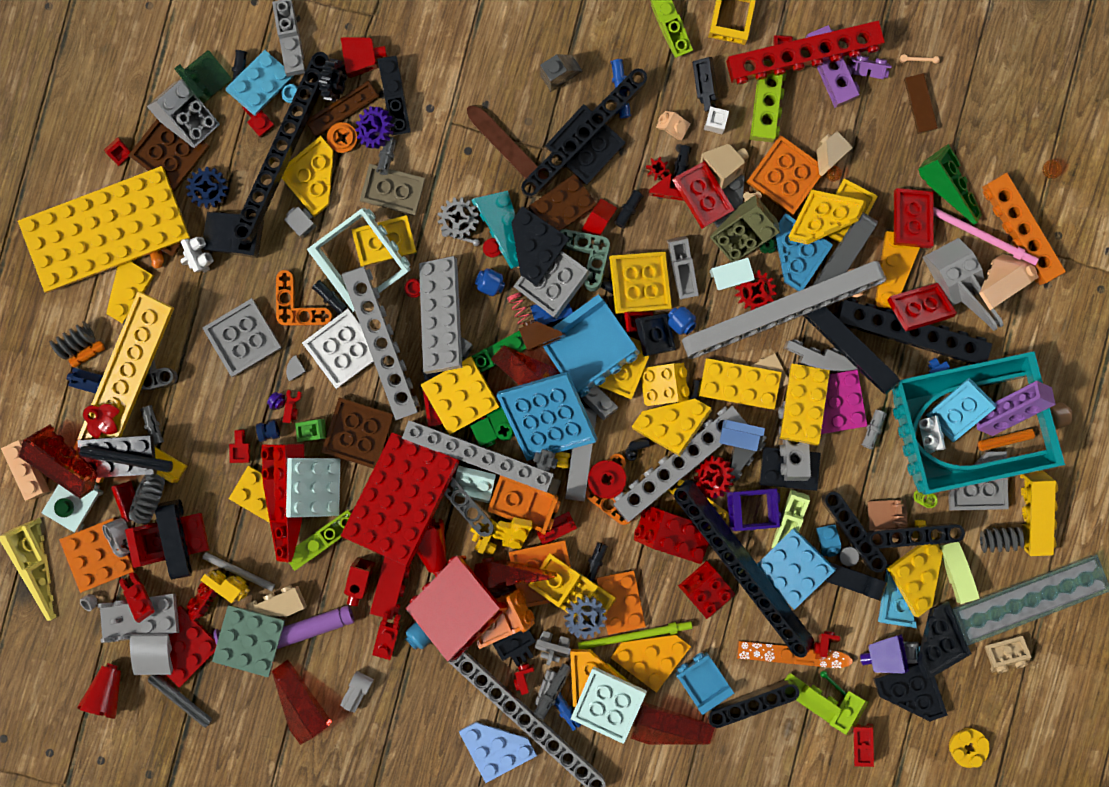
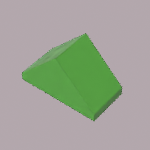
M324 419L295 423L297 442L326 439L327 432Z

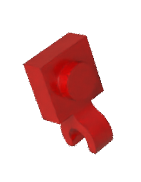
M244 106L242 107L251 117L247 123L260 138L275 126L262 110L254 116Z
M292 390L287 391V402L285 403L283 415L284 423H294V420H297L298 409H296L295 404L302 398V392L298 391L297 397L292 398Z
M234 430L235 443L229 444L230 463H249L250 443H244L245 430Z

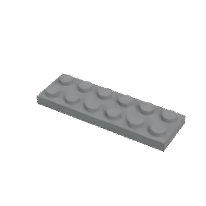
M452 256L419 263L423 372L430 374L462 368L457 258Z

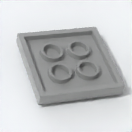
M562 251L538 286H535L521 276L513 287L557 319L591 272Z
M252 298L203 327L205 334L231 377H235L282 349Z

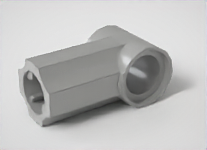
M356 671L340 705L344 709L355 713L374 679Z

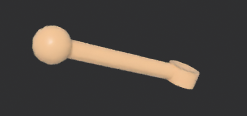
M903 54L900 57V62L928 61L937 64L940 62V58L938 56L933 58L907 57V55Z

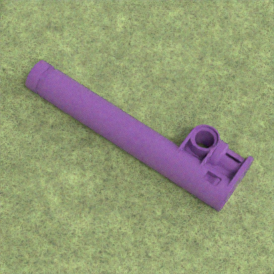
M346 605L284 626L278 649L333 631L345 625L353 624L355 621L350 606ZM218 629L214 630L216 645L221 632Z

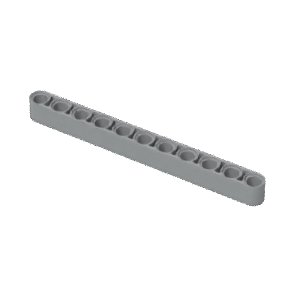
M879 261L868 263L691 334L682 339L683 346L689 359L697 358L880 285L886 281V276Z
M467 651L457 660L449 661L458 672L585 787H593L591 785L592 781L598 779L602 782L599 787H605V779L599 771L543 720L536 717L532 710ZM463 663H472L473 669L469 671L465 670L463 668ZM485 675L487 682L479 683L477 676ZM499 688L502 694L497 697L493 696L491 690ZM508 701H513L516 707L508 709L505 704ZM522 714H527L530 716V720L522 722L519 717ZM542 727L545 732L542 735H536L534 729ZM551 740H556L559 745L557 748H551L548 743ZM570 753L573 755V759L565 761L562 758L563 755ZM584 766L588 770L585 774H579L577 769Z

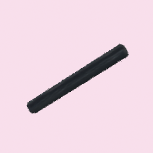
M88 446L80 447L79 455L81 457L163 472H171L173 469L172 461Z

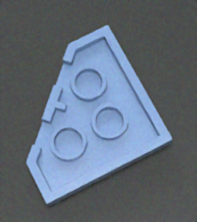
M477 721L459 730L485 783L537 756L528 737L519 736L496 727H490Z

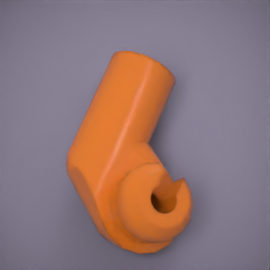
M159 250L149 254L152 266L157 269L161 268L164 263L162 251Z

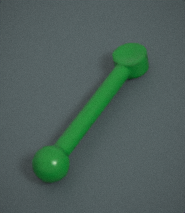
M821 671L820 676L826 678L845 698L847 692L828 676L827 671Z

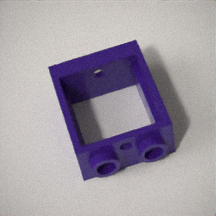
M777 489L727 492L729 528L731 531L780 527L782 517L778 508L780 495ZM766 494L768 522L742 524L740 496Z

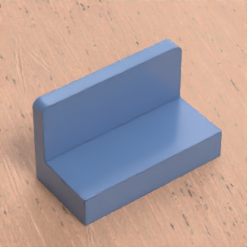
M724 420L719 443L757 451L760 436H764L765 428Z

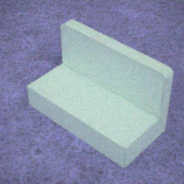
M749 258L711 268L710 270L717 290L733 287L755 279Z

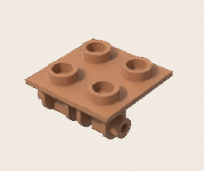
M906 499L867 502L869 531L873 529L908 527ZM898 532L892 535V539H899L900 537ZM875 534L872 540L880 539V535Z

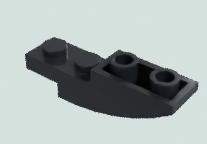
M397 56L377 59L386 108L389 112L388 116H392L390 123L394 124L391 127V131H393L392 136L410 133L406 99Z

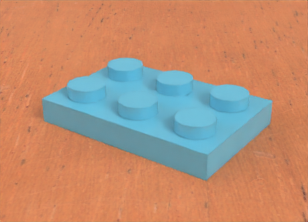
M264 50L226 87V92L256 116L294 78V75L287 77L284 66Z
M968 378L927 412L926 416L928 418L938 416L942 432L952 442H955L993 411L997 405Z

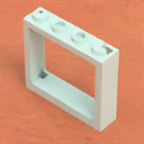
M361 208L307 249L353 312L355 310L344 280L321 250V247L361 217H364L402 269L378 286V292H382L411 270L405 256L401 257L396 243L387 238L386 235L388 233L381 224L378 225L374 220L376 216L370 209L367 210L366 208Z

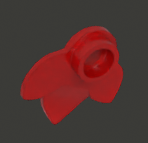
M107 403L99 407L96 405L87 406L83 411V418L87 422L89 434L98 439L102 433H117L118 429L112 418L118 415L120 410L114 405ZM89 413H95L96 417L91 418Z

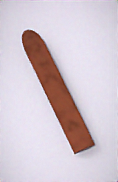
M469 106L467 108V115L474 126L526 179L538 166L485 111L477 106ZM542 171L538 174L541 179L548 178Z

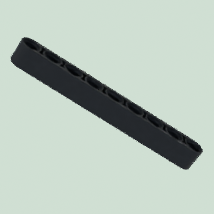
M634 69L523 181L521 188L526 198H535L644 88L647 81V73L643 69ZM639 75L643 78V82L636 83L633 77ZM622 89H627L630 95L623 97L619 92ZM614 103L616 109L610 111L606 108V105ZM595 116H600L603 122L595 124L592 119ZM587 130L590 135L587 138H582L579 136V132ZM567 144H574L576 149L573 152H568L565 149ZM560 157L563 160L562 164L554 165L552 163L553 158ZM541 171H547L549 177L541 179L538 174ZM532 184L536 189L533 193H527L525 187Z

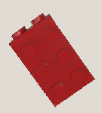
M650 505L641 512L638 527L634 532V541L698 564H702L709 544L691 520Z

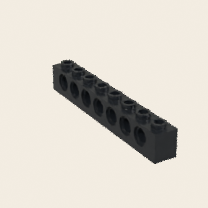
M847 298V300H842L836 317L846 327L970 364L988 361L992 343L987 342L986 338L979 336L972 338L969 337V333L963 331L955 333L950 331L951 328L939 325V327H935L932 324L916 328L917 335L914 337L910 334V331L905 332L893 310H878L876 305L866 303V305L858 304L859 301L853 298ZM856 310L862 312L863 317L861 320L855 318L854 313ZM875 315L881 319L879 326L873 323ZM893 321L899 324L898 331L892 329L891 324ZM930 332H933L936 336L934 342H931L928 338ZM949 337L954 341L952 348L947 345ZM967 343L971 344L972 346L971 353H968L965 350V345Z

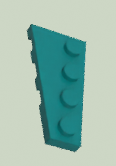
M508 191L473 198L471 200L473 205L477 206L481 213L480 217L488 225L489 232L499 244V249L511 269L519 267L511 223L516 215Z

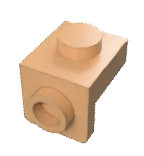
M665 111L659 117L656 128L665 130L677 140H682L690 123L675 112Z

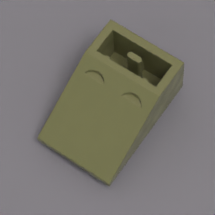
M754 195L741 204L710 235V238L731 262H735L780 233L779 223L757 195Z

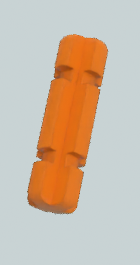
M96 341L92 344L93 346H88L77 353V356L74 355L69 358L70 365L75 368L81 365V362H86L97 355L98 352L100 353L105 350L104 344L101 341Z

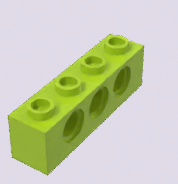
M763 61L765 66H772L771 61ZM773 73L767 75V78L757 80L750 140L773 143L775 137L778 138L780 126H777V120L781 118L782 107H779V103L784 97V88H781L782 81L786 79V73L775 76ZM771 79L775 82L776 86L770 87L766 81ZM764 99H772L773 105H766ZM762 118H770L771 124H764L762 122Z

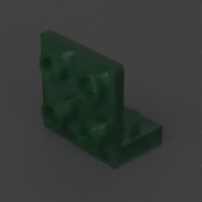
M209 50L186 68L181 64L174 68L202 103H205L232 81L230 75Z

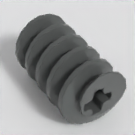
M82 321L83 328L77 324V331L70 328V336L65 332L62 333L63 340L57 336V343L52 340L49 341L52 349L59 357L67 360L69 355L73 356L76 354V351L80 352L82 347L86 348L89 346V343L93 344L95 342L94 333L86 322Z
M1008 527L1007 529L992 528L991 531L987 528L983 531L981 530L980 545L983 553L987 552V547H989L991 553H994L995 547H997L998 552H1002V547H1005L1006 552L1010 551V546H1012L1014 551L1018 550V546L1023 548L1024 537L1022 529L1020 527H1015L1014 529Z

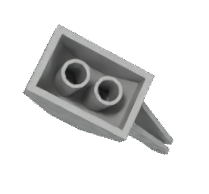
M960 238L923 256L935 282L939 283L952 306L962 301L993 331L997 330V326L1002 327L1004 325L994 308L989 310L979 294L985 281L983 269L973 251Z

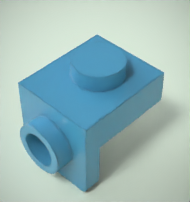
M836 525L816 528L821 546V555L833 557L840 553L841 542Z

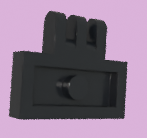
M528 629L524 633L519 631L494 642L493 646L502 661L512 657L518 667L521 665L518 660L519 657H521L524 663L527 661L525 653L528 654L530 659L534 657L528 646L535 643L536 640Z

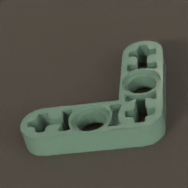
M562 229L560 232L570 238L564 249L590 254L586 269L591 271L584 284L589 291L598 290L602 285L610 253L609 240L603 236ZM582 238L588 240V245L585 247L578 245V241ZM601 243H604L605 247H603L602 250H599V247L597 245H601ZM594 260H601L603 264L600 268H594L592 262ZM593 273H596L595 279L597 283L590 285L589 281L592 280Z

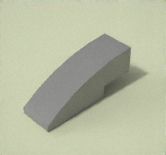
M683 236L668 239L669 254L679 299L699 296L688 238Z

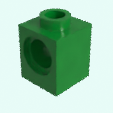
M488 417L470 425L479 446L484 445L487 448L496 444L495 439L498 437Z

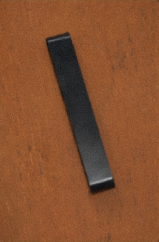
M826 307L802 315L883 394L886 395L900 382L898 376Z

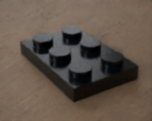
M763 447L759 485L817 491L821 453L810 452L811 477L808 481H784V475H781V463H784L783 456H780V448ZM796 456L790 457L791 462L794 464L799 463V459Z

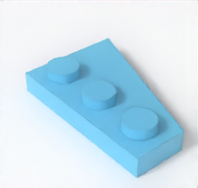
M886 568L885 582H887L881 600L878 622L917 628L911 610Z

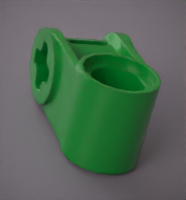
M499 404L500 407L488 413L487 417L496 436L502 441H508L512 438L514 432L501 404ZM505 427V429H509V431L507 432V436L505 437L503 434H499L500 432H502L501 428Z

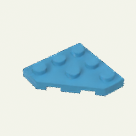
M785 213L779 221L780 233L775 235L784 283L796 291H801L806 287L833 244L824 238L808 245L790 241L788 236L796 220Z

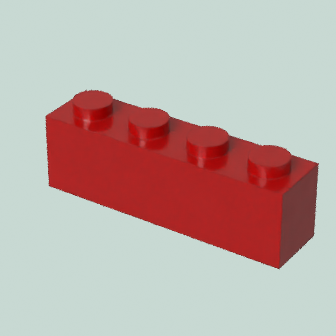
M384 557L370 614L383 617L384 612L388 611L389 619L391 620L395 615L399 614L401 607L398 604L399 597L404 595L406 586L403 585L404 578H408L411 567Z

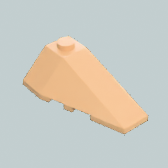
M1001 254L992 260V268L987 272L989 275L988 279L984 281L979 294L989 310H991L1039 277L1037 270L1023 259L1018 260L1013 256Z

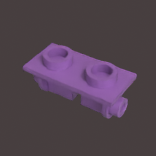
M862 55L857 56V58H851L855 62L854 65L851 64L850 66L853 75L867 76L869 69L871 70L870 77L888 78L889 71L886 68H891L892 66L887 63V60L876 58V61L868 60L869 57Z

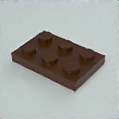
M573 174L529 205L528 208L543 221L561 231L593 209L597 203L577 176Z

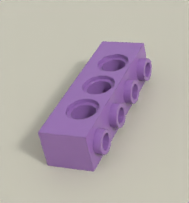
M828 25L807 34L805 38L834 30H831ZM844 57L839 61L833 62L837 65V70L830 68L829 63H831V60L823 61L822 65L816 66L834 108L855 100L860 92L857 82H854L851 77V68L848 64L846 65ZM837 80H843L845 87L838 86Z
M1035 381L996 401V408L976 424L977 430L994 436L1056 405L1052 387Z

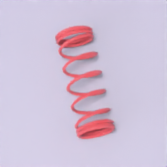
M521 292L515 293V294H513V295L507 297L509 303L519 302V303H517L516 305H514V306L512 307V310H520V309H522V310L519 311L517 314H519L520 312H522L523 310H525V309L527 308V307H522V308H518V309H513L515 306H517L518 304H520V303L523 302L524 300H519V301H514V302H510V301L513 300V299H516V298L520 297V296H521ZM525 314V315H521V316H516V315H515V317H523V316H525L524 318H522V319L518 322V324H520V325L523 324V323H520V322H521L523 319H525L526 317H528L530 314Z

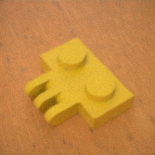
M515 517L511 523L499 521L492 536L496 539H501L502 546L521 549L532 529V521Z

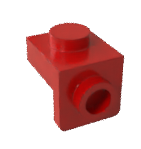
M824 631V634L818 635L817 642L814 643L813 653L816 654L815 659H826L829 642L837 643L841 637L835 636V633L830 631Z
M529 663L521 664L515 670L517 679H514L516 691L520 690L521 695L529 693L525 674L535 671L534 665H529Z

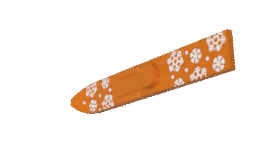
M739 641L738 659L828 668H843L853 663V660L847 654L835 650H828L827 658L819 660L815 659L816 654L813 653V648L810 649L805 657L801 658L795 656L786 645Z

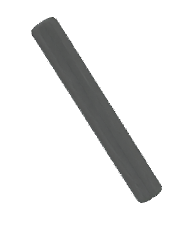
M151 675L148 678L149 683L203 727L206 728L211 723V717L161 676Z

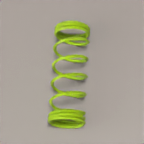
M918 490L914 492V500L926 508H933L937 505L938 498L935 494H927V499L924 501L926 495H923L921 492L919 493Z

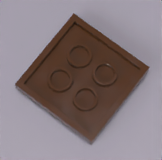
M156 119L128 156L147 171L160 166L164 167L173 191H176L210 146L201 141L193 148Z
M339 397L321 452L374 469L384 449L394 415Z

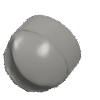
M92 594L85 595L80 599V604L85 610L91 611L97 605V598Z

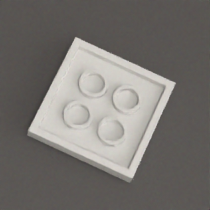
M349 309L302 342L336 389L374 362L360 323Z

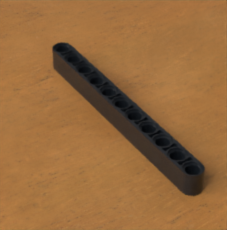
M317 52L312 56L235 224L233 233L242 245H248L254 240L320 95L319 80L321 79L320 73L323 66H318L317 64L321 61L326 62L329 60L324 52ZM312 78L318 79L314 83L309 82ZM304 95H310L308 99H302ZM298 111L303 112L300 116H294ZM290 128L295 129L293 133H286ZM287 145L285 150H279L280 146ZM274 162L280 163L279 166L275 168L271 167V165ZM266 179L272 180L268 185L263 184ZM257 197H264L263 201L255 202ZM250 214H256L254 219H247ZM242 231H248L247 236L240 237Z
M685 480L675 490V500L792 653L797 657H805L814 645L812 635L699 487L693 481Z

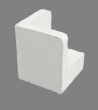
M710 106L704 130L722 134L729 111Z

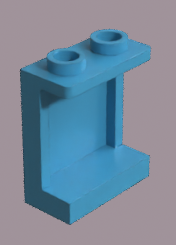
M703 652L698 653L693 657L694 661L688 665L687 663L680 665L675 673L702 715L735 694L707 652L704 654Z

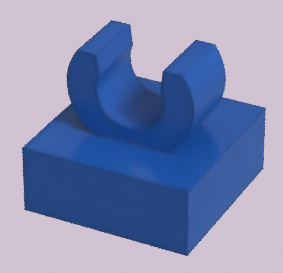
M936 358L929 361V374L950 369L947 362L940 364Z

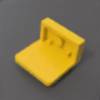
M684 363L644 368L641 381L644 404L646 406L689 400L690 392L686 382L687 370Z

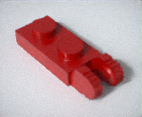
M131 572L129 576L134 583L133 586L130 587L124 578L120 579L119 583L124 590V596L135 621L140 623L153 614L155 610L139 577L135 572Z
M384 612L377 633L373 656L391 660L400 628L401 615L397 614L395 616L393 624L387 622L389 612Z

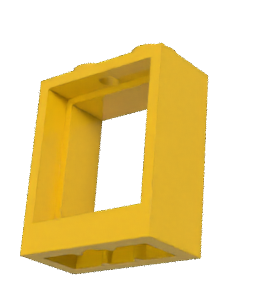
M716 0L708 38L745 45L748 40L756 0H738L749 3L744 31L716 26L721 0Z

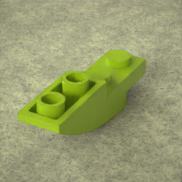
M650 0L654 15L674 57L677 58L693 51L673 1Z
M348 510L296 546L292 562H288L294 571L342 538L340 535L351 515Z

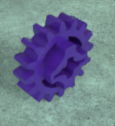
M370 106L369 110L364 109V115L359 114L361 120L356 121L359 128L355 129V131L359 132L357 139H361L362 145H366L367 148L379 149L380 146H386L385 140L390 141L388 136L393 134L390 128L394 124L390 123L392 116H388V111L380 107Z

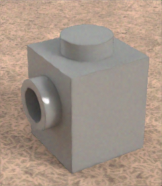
M299 207L296 209L292 208L287 212V217L284 219L302 239L316 227L311 220L313 216L306 208L304 210Z

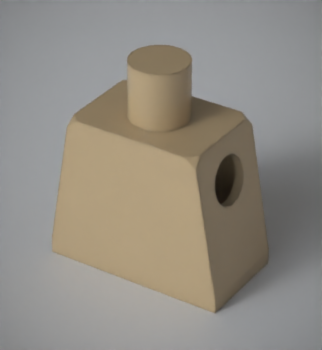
M726 144L702 153L700 163L706 162L723 190L743 173L744 160L749 155L744 148L735 151L731 145Z

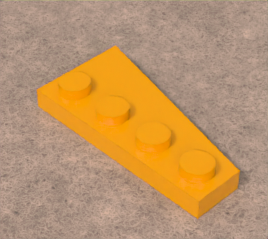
M886 231L884 235L880 263L886 276V281L877 285L875 305L877 308L892 310L887 300L890 296L902 293L920 247L894 245V232Z

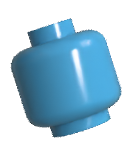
M416 622L406 631L407 637L405 639L415 650L417 648L424 649L432 642Z

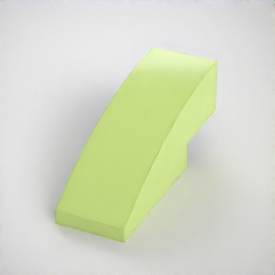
M791 489L781 514L780 527L776 529L771 548H774L793 528L799 532L804 514L810 502L809 495Z
M953 542L939 546L943 552V562L957 603L963 604L980 599L960 543Z

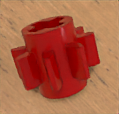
M661 157L656 161L651 158L650 162L652 165H646V169L650 170L647 177L652 175L655 182L659 177L664 179L663 173H669L670 171L665 169L668 161L663 163ZM656 165L660 166L659 173L655 172L656 170L654 168L656 167Z

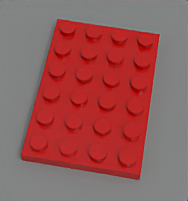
M392 432L340 536L409 567L460 461L441 452L402 439V436Z

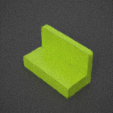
M848 691L840 705L841 711L838 715H834L829 725L846 735H851L853 727L858 723L869 702Z

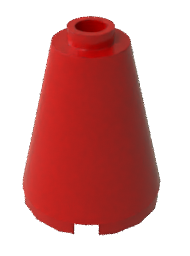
M435 519L431 520L416 551L428 572L434 575L447 566L444 522L442 519H439V522H435Z
M107 663L106 667L101 666L79 702L77 709L111 719L116 718L121 671L117 670V665Z

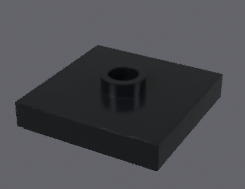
M668 313L635 319L643 357L676 350L672 330L668 325Z

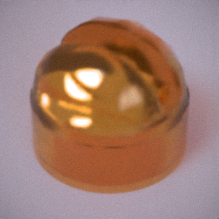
M832 166L826 172V177L831 182L838 181L842 176V170L838 166ZM833 169L836 170V173H837V177H836V178H835Z

